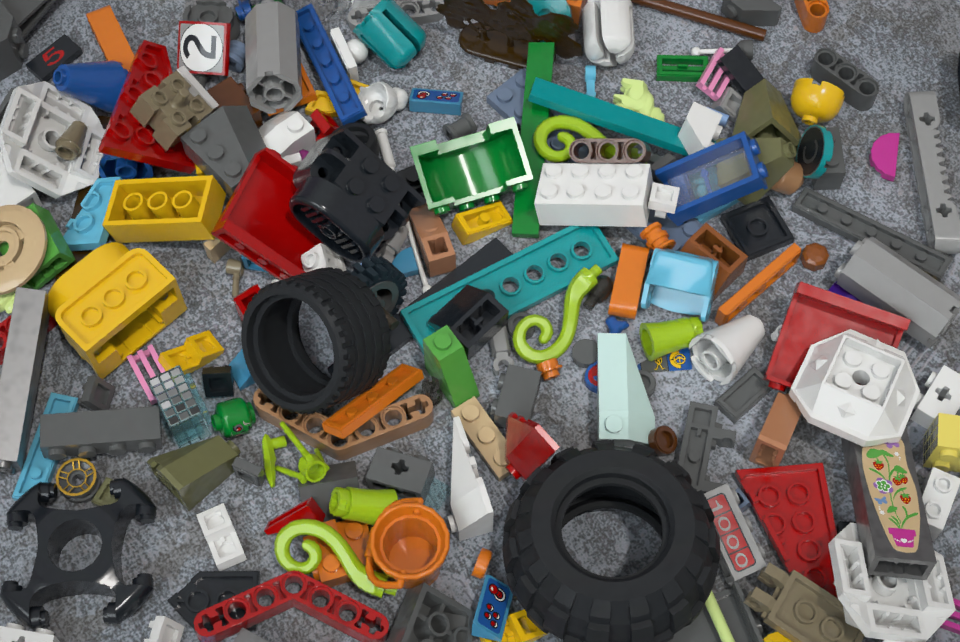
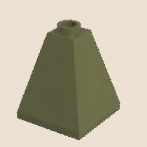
M781 137L755 138L761 150V154H758L759 161H763L769 177L765 178L768 188L765 190L762 188L737 200L745 205L758 201L794 166V157H796L797 152L792 142H786ZM720 138V139L715 140V141H716V143H718V142L723 141V140H725V139H727V138ZM744 153L717 164L718 187L720 188L751 176Z

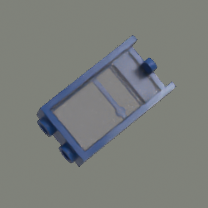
M743 131L655 170V175L664 185L680 187L675 214L667 213V216L677 226L684 224L683 222L762 188L764 190L767 189L768 186L765 178L769 177L763 161H759L758 154H761V150L756 139H750L746 132Z

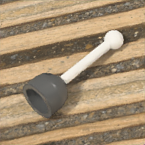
M753 40L740 41L737 45L749 60H753ZM694 47L691 50V55L714 54L717 49ZM723 48V53H728L733 48Z

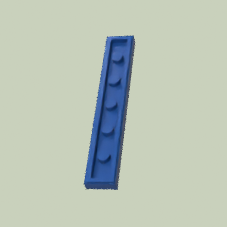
M312 3L299 9L296 12L298 14L300 38L342 124L354 123L367 116Z

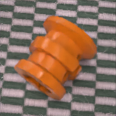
M658 221L646 227L640 233V237L647 241L646 246L649 250L653 249L654 251L655 248L672 250L676 242L674 239H668L669 234L666 230L661 229L662 225Z

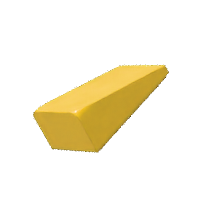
M498 201L455 214L451 226L461 244L466 245L512 224L513 219L503 203Z

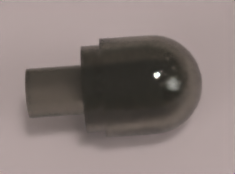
M599 275L596 278L598 284L587 294L588 297L583 303L586 309L592 311L597 303L602 304L603 301H606L613 290V281L610 277Z

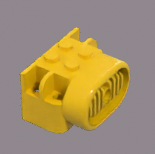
M119 242L106 243L94 249L60 276L48 292L49 314L57 321L68 343L83 360H86L92 366L96 375L101 379L109 375L127 360V356L133 355L187 310L176 278L145 249L136 248L129 250Z

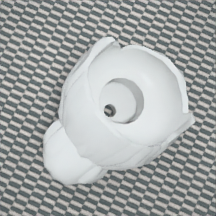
M379 81L368 87L361 86L358 97L367 116L360 120L366 124L384 123L396 111L403 110L408 103L407 92L398 87L392 88L389 84Z

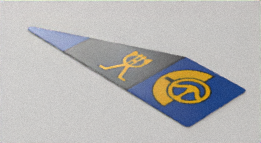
M681 349L654 361L647 359L637 365L638 370H646L650 373L692 370L690 349Z

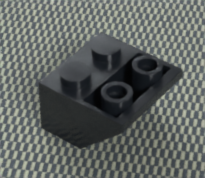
M466 285L428 320V324L435 331L447 325L462 344L469 360L507 324L509 311L489 292Z

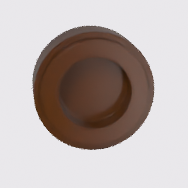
M659 426L650 431L648 443L650 448L655 450L656 455L664 456L675 451L677 437L670 427Z

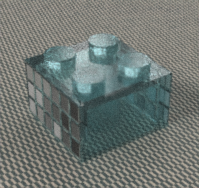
M180 365L147 380L179 448L191 445L212 435L208 426L212 422L211 417L190 373L184 374Z

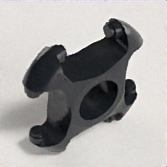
M124 477L111 480L110 494L114 495L118 501L82 510L47 508L46 503H52L53 498L57 497V485L51 482H39L19 497L6 514V524L9 530L20 531L28 525V522H36L38 549L28 586L23 589L19 582L12 580L4 581L1 586L0 598L14 616L32 629L43 628L48 625L49 614L42 605L48 601L81 594L116 597V601L109 602L107 607H104V623L120 624L146 602L154 591L152 574H138L136 578L132 579V585H125L122 575L121 556L128 524L133 518L139 519L144 524L154 523L157 508L155 504L135 483ZM85 534L97 535L101 538L100 554L92 564L82 570L73 572L60 569V554L69 541Z

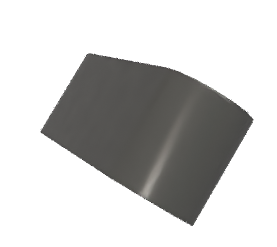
M820 48L816 51L810 68L811 77L820 84L822 81H825L843 90L844 101L859 111L871 109L879 91L878 82L834 50Z

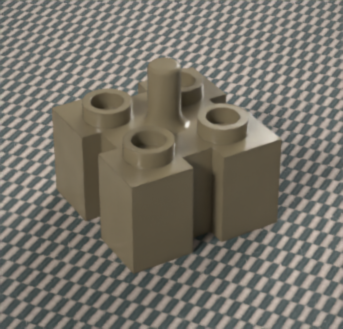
M177 70L163 79L158 87L154 85L142 93L130 110L131 114L143 127L149 124L155 130L152 136L166 151L179 143L182 135L213 112V109L199 94L194 97L189 92L191 85Z

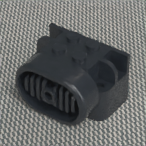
M343 128L317 140L295 170L293 183L297 190L290 198L289 208L296 220L330 250L347 260L362 263L364 258L371 259L382 241L391 239L399 227L405 226L408 223V214L413 208L424 205L427 200L351 131ZM334 147L338 148L340 153L334 150Z

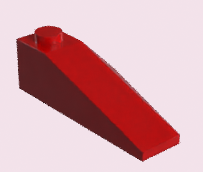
M512 412L508 415L506 422L505 461L508 465L505 468L515 480L521 478L525 482L538 467L540 468L554 455L560 446L539 423L530 419L526 421L523 416L520 415L518 417L516 413Z

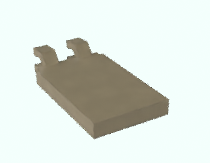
M770 562L766 567L762 568L757 579L768 587L775 588L772 596L755 587L753 591L748 593L743 602L754 611L761 612L760 617L764 619V623L792 642H862L865 637L860 629L846 623L843 605L838 598L796 570H792L788 574Z

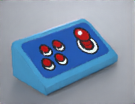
M412 88L409 98V110L412 112L461 116L464 92Z
M486 574L473 620L471 635L501 642L513 594L509 586L491 575Z

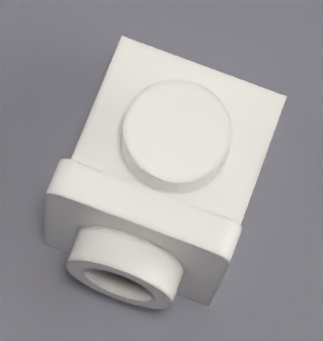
M322 243L301 255L305 272L327 267L346 271L343 257L334 253Z

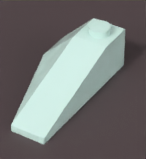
M597 333V441L614 440V446H634L635 443L649 446L648 436L650 431L655 428V416L626 333Z

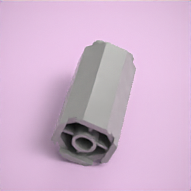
M263 0L261 4H256L245 17L247 95L249 94L251 106L268 114L276 113V109L283 108L284 112L291 111L303 98L298 14L294 9L279 1Z
M873 236L870 238L865 237L862 241L858 240L849 253L852 255V258L846 264L842 263L834 274V277L838 279L836 284L863 303L910 319L908 330L905 332L929 349L938 341L936 339L937 336L947 330L960 312V296Z

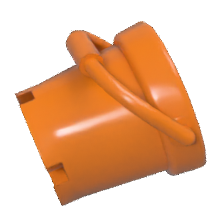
M403 498L392 502L385 507L371 528L364 557L366 558L365 570L367 577L375 587L383 589H411L424 582L431 585L437 580L450 549V533L444 519L433 508L423 505V498ZM373 560L389 576L388 579L390 581L379 580L375 576Z

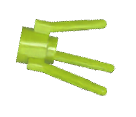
M281 421V428L300 451L302 457L298 462L300 472L279 465L275 467V470L298 479L302 484H305L307 481L319 482L330 469L325 463L320 450L315 448V454H310L286 423Z

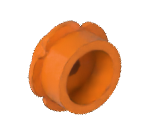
M552 358L536 365L537 371H542L541 377H543L544 381L558 377L560 375L559 370L563 367L559 365L557 358Z

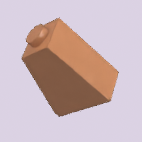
M778 392L749 461L762 467L779 466L801 415L796 402L791 399L789 394Z

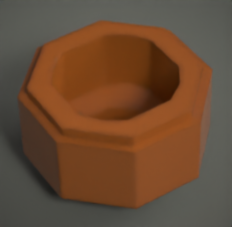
M812 243L805 246L800 260L804 268L817 271L824 268L829 254L825 246Z

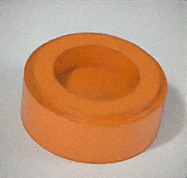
M482 547L471 576L479 579L484 577L493 555L492 551Z

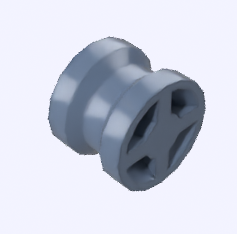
M231 40L229 70L241 72L246 61L245 44L237 40Z

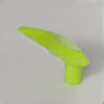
M265 434L262 439L264 469L271 488L275 487L276 456L274 450L287 447L284 435L271 439L269 435Z

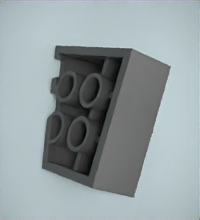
M247 105L221 106L180 137L185 154L206 175H213L229 198H231L254 154L266 147Z
M424 582L407 590L387 642H472L473 636L471 633L474 611Z

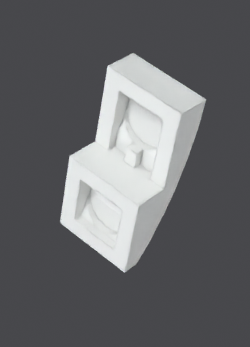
M224 503L196 515L219 571L247 560Z

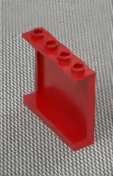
M265 147L254 154L211 234L277 279L283 280L305 273L301 255L322 242L296 220L289 208L290 198L297 190L293 183V175L298 166L291 165L281 158L277 151Z
M800 281L795 286L763 380L769 381L768 387L781 392H785L786 388L791 389L810 346L849 329L875 340L878 339L880 342L898 349L902 334L908 330L911 320Z

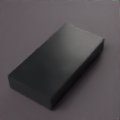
M738 45L717 61L718 65L742 95L764 79Z

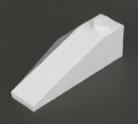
M298 111L281 112L265 122L259 129L266 147L277 151L281 158L295 154L302 149L310 151L316 143L314 127Z
M457 416L453 418L451 515L447 516V521L451 533L457 532L459 541L493 532L494 512L482 477H479L475 457L469 456V453H471L470 445L461 420Z

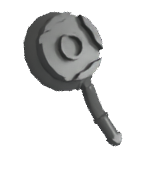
M197 0V5L191 8L190 4L186 7L182 15L183 21L230 23V41L237 40L240 34V22L234 15L231 7L226 6V2L222 0ZM197 74L195 79L205 88V84L208 81L207 75Z

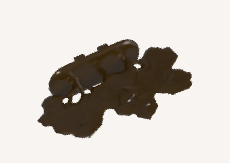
M444 0V4H439L438 8H436L437 12L445 16L446 23L450 27L462 29L458 39L460 47L468 54L484 58V62L494 64L496 61L507 64L508 68L526 69L529 42L540 41L555 42L554 62L556 54L566 60L575 56L582 57V46L568 37V35L574 34L579 30V26L574 23V20L567 15L552 12L538 16L534 13L533 5L526 0L503 1L497 4L498 9L495 10L490 9L483 0ZM471 19H474V20H476L477 22H476V23H472L470 20H471Z

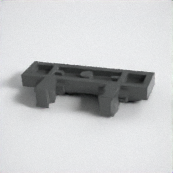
M690 401L678 464L689 473L692 479L691 486L697 492L702 490L703 493H706L724 485L709 481L710 476L706 475L711 449L715 450L716 445L734 448L737 432L722 429L723 424L716 422L719 406Z

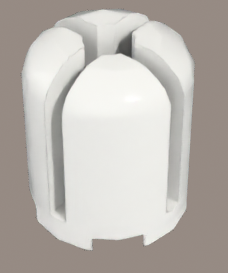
M587 0V4L582 9L583 45L586 57L593 64L603 67H613L617 65V62L623 64L629 61L635 50L633 5L631 0Z

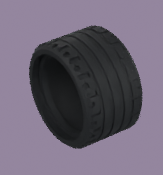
M319 268L268 284L252 297V301L248 303L247 310L244 313L241 342L248 370L259 389L267 398L282 409H287L292 413L313 414L368 391L383 376V371L386 369L387 361L390 357L391 337L389 324L381 303L366 283L362 282L357 276H353L350 272L342 271L339 268ZM302 301L319 315L329 333L334 353V367L331 378L315 366L305 351L299 330V310Z

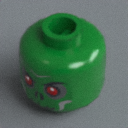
M233 398L216 404L215 414L211 415V423L215 432L220 431L223 437L232 438L249 433L252 424L256 423V417L250 402H245L243 398Z

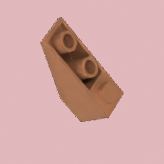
M427 203L413 208L408 216L429 276H437L456 269V254L440 216H435L434 212L429 211Z

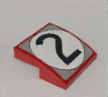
M179 21L177 69L185 66L191 74L228 76L231 24Z

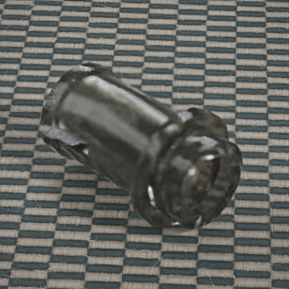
M433 376L432 382H429V377H426L422 381L421 394L428 396L432 400L433 406H437L443 399L440 382Z

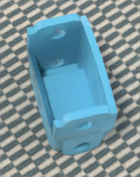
M655 248L644 285L641 308L647 309L652 303L660 308L677 313L701 315L700 321H708L715 294L719 261L676 250Z

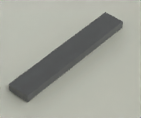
M807 187L803 189L792 206V212L855 243L858 240L862 241L865 237L870 238L873 236L939 282L952 263L953 258Z

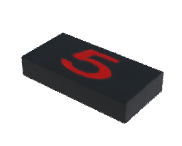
M64 34L25 65L41 82H47L53 78L54 71L61 64H70L82 55L83 52L81 47Z

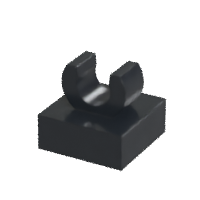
M231 366L203 368L202 378L206 397L234 396L235 386Z

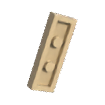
M472 397L451 410L453 418L459 416L468 440L498 482L509 476L510 473L505 468L508 465L505 461L506 439L476 397Z

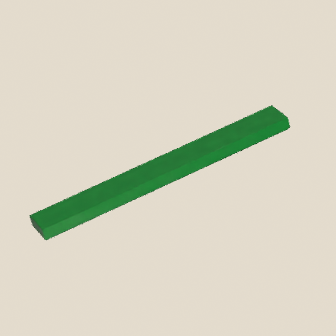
M529 42L520 137L534 179L527 183L529 188L515 192L512 237L539 238L540 225L534 202L543 163H546V159L538 154L534 146L533 135L536 128L545 119L550 117V109L529 102L528 98L536 77L549 82L553 81L555 42Z

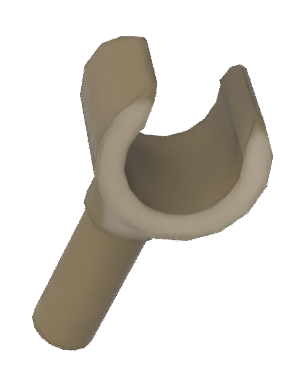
M228 259L226 274L233 275L232 298L239 295L240 277L244 274V267L239 260Z

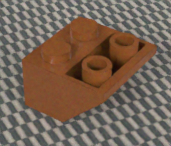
M707 223L694 233L680 250V252L709 257L719 261L713 301L744 272L748 259L745 253Z

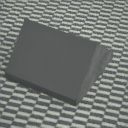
M355 461L328 465L330 469L319 482L307 481L305 484H302L298 480L301 503L313 497L326 515L323 522L333 519L336 521L344 520L341 517L330 514L329 502L335 487L360 488Z

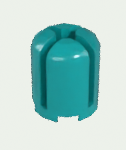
M381 0L363 19V22L353 29V32L389 68L394 70L405 67L425 46L427 39L425 31L394 0Z

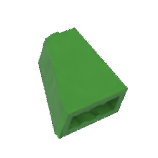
M446 325L424 338L425 369L451 405L456 408L474 396L476 399L480 397L465 350L450 328Z

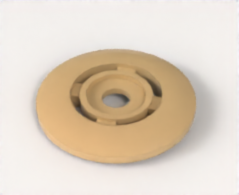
M20 205L0 206V244L3 242L9 244L7 253L0 256V295L11 293L16 290V287L25 285L40 268L47 250L48 239L43 221L32 210Z

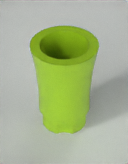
M682 317L662 322L641 323L639 328L641 345L649 361H654L672 352L689 348L691 340L704 332L703 325L698 317Z
M335 487L331 493L329 511L333 516L341 517L344 520L357 521L374 526L378 516L385 507L398 500V496L394 489Z

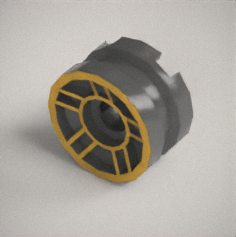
M73 458L64 462L56 474L58 489L65 499L75 504L91 501L99 490L100 485H102L101 477L94 465L83 458ZM77 478L83 480V482L79 485H76L75 480Z

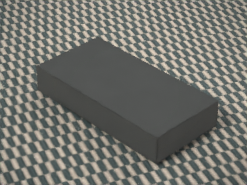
M754 366L715 400L714 406H719V410L735 424L773 389L768 387L769 381L763 380L764 375Z

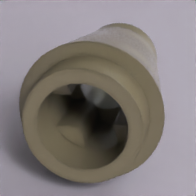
M73 121L55 142V151L58 156L72 161L81 155L87 132V126L83 122Z

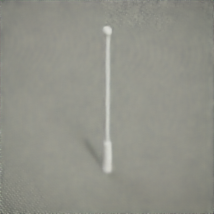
M384 128L375 131L383 160L394 170L396 164L387 137L388 132ZM408 221L405 226L409 231V240L423 284L422 293H425L431 286L428 285L410 221Z

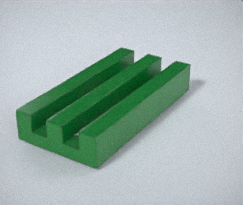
M657 55L656 81L698 82L708 65V56ZM662 64H671L678 66H664ZM688 65H703V67H701V66H688Z

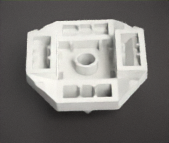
M46 81L18 86L11 94L0 124V149L7 173L55 199L92 186L100 175L99 163L103 153H99L98 148L106 129H103L99 118L90 106L57 90L55 86ZM73 121H81L87 126L81 155L72 161L65 160L57 155L55 142Z
M849 329L810 346L791 386L789 396L796 402L808 423L862 447H868L887 442H899L920 390L904 351Z
M850 522L828 543L834 574L833 584L836 587L837 597L843 605L845 621L847 624L860 629L865 637L905 642H926L956 610L944 557L938 552L934 551L937 563L927 580L868 575L862 542L859 540L856 523Z

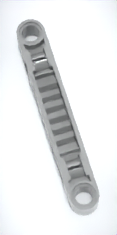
M934 91L906 92L903 108L927 246L943 254H959L960 220L956 205L950 201L952 195L947 194L950 185H946L948 176L944 174L947 169L942 166L945 158L941 157L943 149L939 148L941 140L937 139L940 131L936 130L940 125L937 97Z

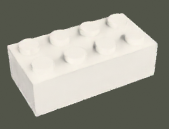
M543 163L534 202L539 225L647 227L650 209L647 208L653 184L650 164Z

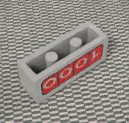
M728 483L704 493L715 516L714 525L720 537L719 567L726 582L739 580L766 567L764 549L759 543L755 542L751 534L753 531L752 524L749 518L742 514L738 506L740 499L734 488H730Z

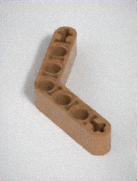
M259 388L253 395V402L260 418L281 430L283 429L280 426V422L284 421L299 440L314 448H318L326 455L340 461L347 460L429 427L434 420L432 400L426 395L418 394L385 407L346 438L342 439L324 432L322 423L328 417L319 412L298 414L295 419L287 420L285 419L286 416L292 412L282 409L275 403L271 404V400ZM391 419H399L401 421L395 426L387 424ZM313 427H322V430L318 433L309 432ZM366 429L374 431L370 436L361 435V432ZM338 440L347 441L342 447L333 445Z

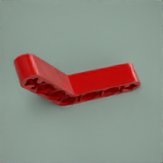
M293 570L202 610L194 619V628L201 642H219L240 632L242 627L247 629L295 607L360 642H385L388 636L389 622L382 613L299 571ZM290 583H298L302 586V589L298 593H290L286 590V587ZM265 595L271 596L274 599L273 603L269 606L259 605L258 600ZM323 596L329 600V603L324 607H316L313 604V600ZM236 608H241L246 612L244 617L237 620L232 619L229 614ZM345 610H351L355 613L356 617L352 621H344L339 615ZM221 615H224L225 626H223L222 620H220ZM364 617L365 622L361 624V628H358L361 623V618ZM210 622L214 630L208 632L204 624ZM379 625L380 631H376L374 635L369 633L370 628Z

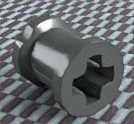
M463 113L461 118L452 124L447 123L442 127L448 141L477 132L474 120L467 113Z

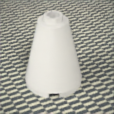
M746 315L698 334L689 344V349L692 348L694 354L690 357L693 365L710 382L715 379L721 382L718 385L730 383L764 337V325L759 318Z

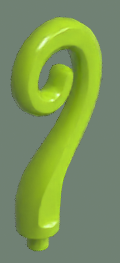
M558 115L545 119L536 128L533 142L538 154L542 158L550 162L562 163L571 158L569 147L575 141V138L568 132H559L557 139L565 145V148L557 151L550 148L547 143L548 135L551 132L570 130L584 138L606 137L591 124L580 118ZM614 145L606 148L605 157L607 159H611L615 155L616 149ZM633 148L631 156L633 159H638L642 154H638V148Z
M595 264L589 270L583 267L570 281L565 293L562 329L559 337L551 346L543 350H536L530 347L526 341V332L532 326H537L541 330L538 337L540 344H547L551 340L553 327L547 318L532 314L518 322L514 329L512 340L514 348L521 359L529 363L539 364L552 358L558 359L567 351L576 333L581 302L598 284L596 278L602 273L598 265Z
M300 519L288 523L276 535L274 542L276 559L288 572L295 570L303 574H309L316 570L321 563L322 550L320 545L310 539H305L301 545L302 549L309 555L305 562L296 561L290 554V544L295 537L311 535L323 540L330 546L350 580L359 589L379 598H382L384 593L396 595L397 589H383L375 587L367 577L365 566L358 559L347 541L331 526L313 519ZM374 570V574L379 580L388 581L389 576Z

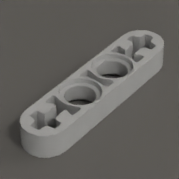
M403 0L396 2L403 10L411 9L415 11V14L410 17L418 25L437 22L444 17V15L431 9V7L436 9L439 4H444L443 0ZM376 5L352 9L348 13V26L350 30L353 31L358 24H361L363 19ZM361 18L362 22L357 23L356 19Z

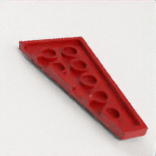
M823 463L736 470L735 476L787 573L789 574L792 570H796L838 598L836 587L833 584L834 574L828 543L837 535Z

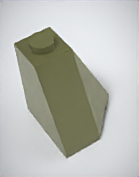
M764 78L744 93L732 136L745 131L750 138L781 137L786 142H792L797 152L801 135L781 92Z
M218 435L152 457L146 463L161 483L190 511L234 473L232 464L236 456L239 457L241 451L231 440L225 442Z

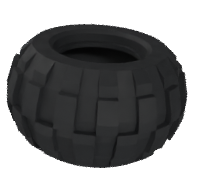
M614 440L593 441L591 448L580 451L572 446L555 454L551 459L549 467H544L542 470L538 467L521 486L519 496L509 507L504 523L502 548L509 588L514 598L519 601L527 612V617L544 633L548 634L550 632L562 639L563 642H668L673 639L675 633L690 625L704 608L705 602L714 587L720 560V537L714 525L715 516L703 491L697 492L691 486L692 479L689 473L674 460L672 462H664L657 458L655 450L637 443H635L633 448L614 446ZM603 508L619 509L635 514L645 520L658 533L662 543L654 559L643 569L627 576L606 577L584 569L570 556L564 545L562 528L582 513Z

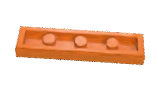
M796 243L787 248L720 306L714 321L719 326L730 322L797 263L801 248Z
M403 363L380 379L371 389L360 394L322 423L324 432L342 439L346 438L424 379L423 371Z

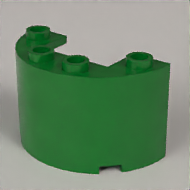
M514 116L489 123L486 130L439 144H437L435 139L409 147L425 199L427 200L428 209L434 212L435 216L448 213L452 209L459 208L460 212H465L475 208L474 204L483 201L485 205L501 200L500 195L511 191L513 193L520 192L529 188L527 183L534 179Z

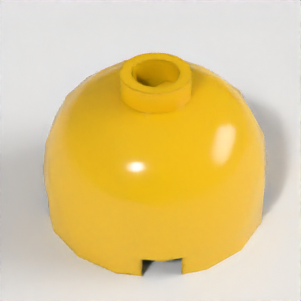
M812 78L797 79L791 93V108L798 117L802 118L801 121L809 126L831 121L838 115L845 98L843 90L825 81H822L821 85L812 84Z

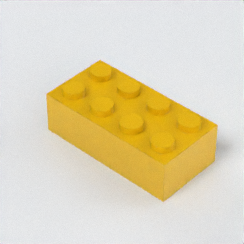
M213 175L115 180L102 226L119 243L215 240V236L211 232L221 216L226 192Z

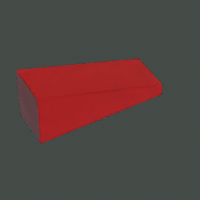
M313 497L269 521L264 532L267 535L278 533L288 523L300 519H313L323 522L326 515Z

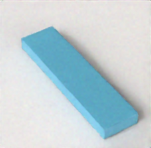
M51 392L43 414L77 412L80 405L77 403L79 398ZM40 423L12 495L14 501H17L21 495L37 483L51 482L59 460H50L43 457L40 449Z

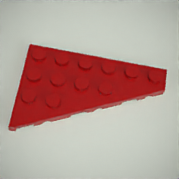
M143 40L138 46L98 149L99 153L191 174L196 169V165L185 154L182 142L180 141L166 151L152 136L155 130L149 124L143 127L130 112L142 93L154 85L158 87L163 79L173 73L166 46Z

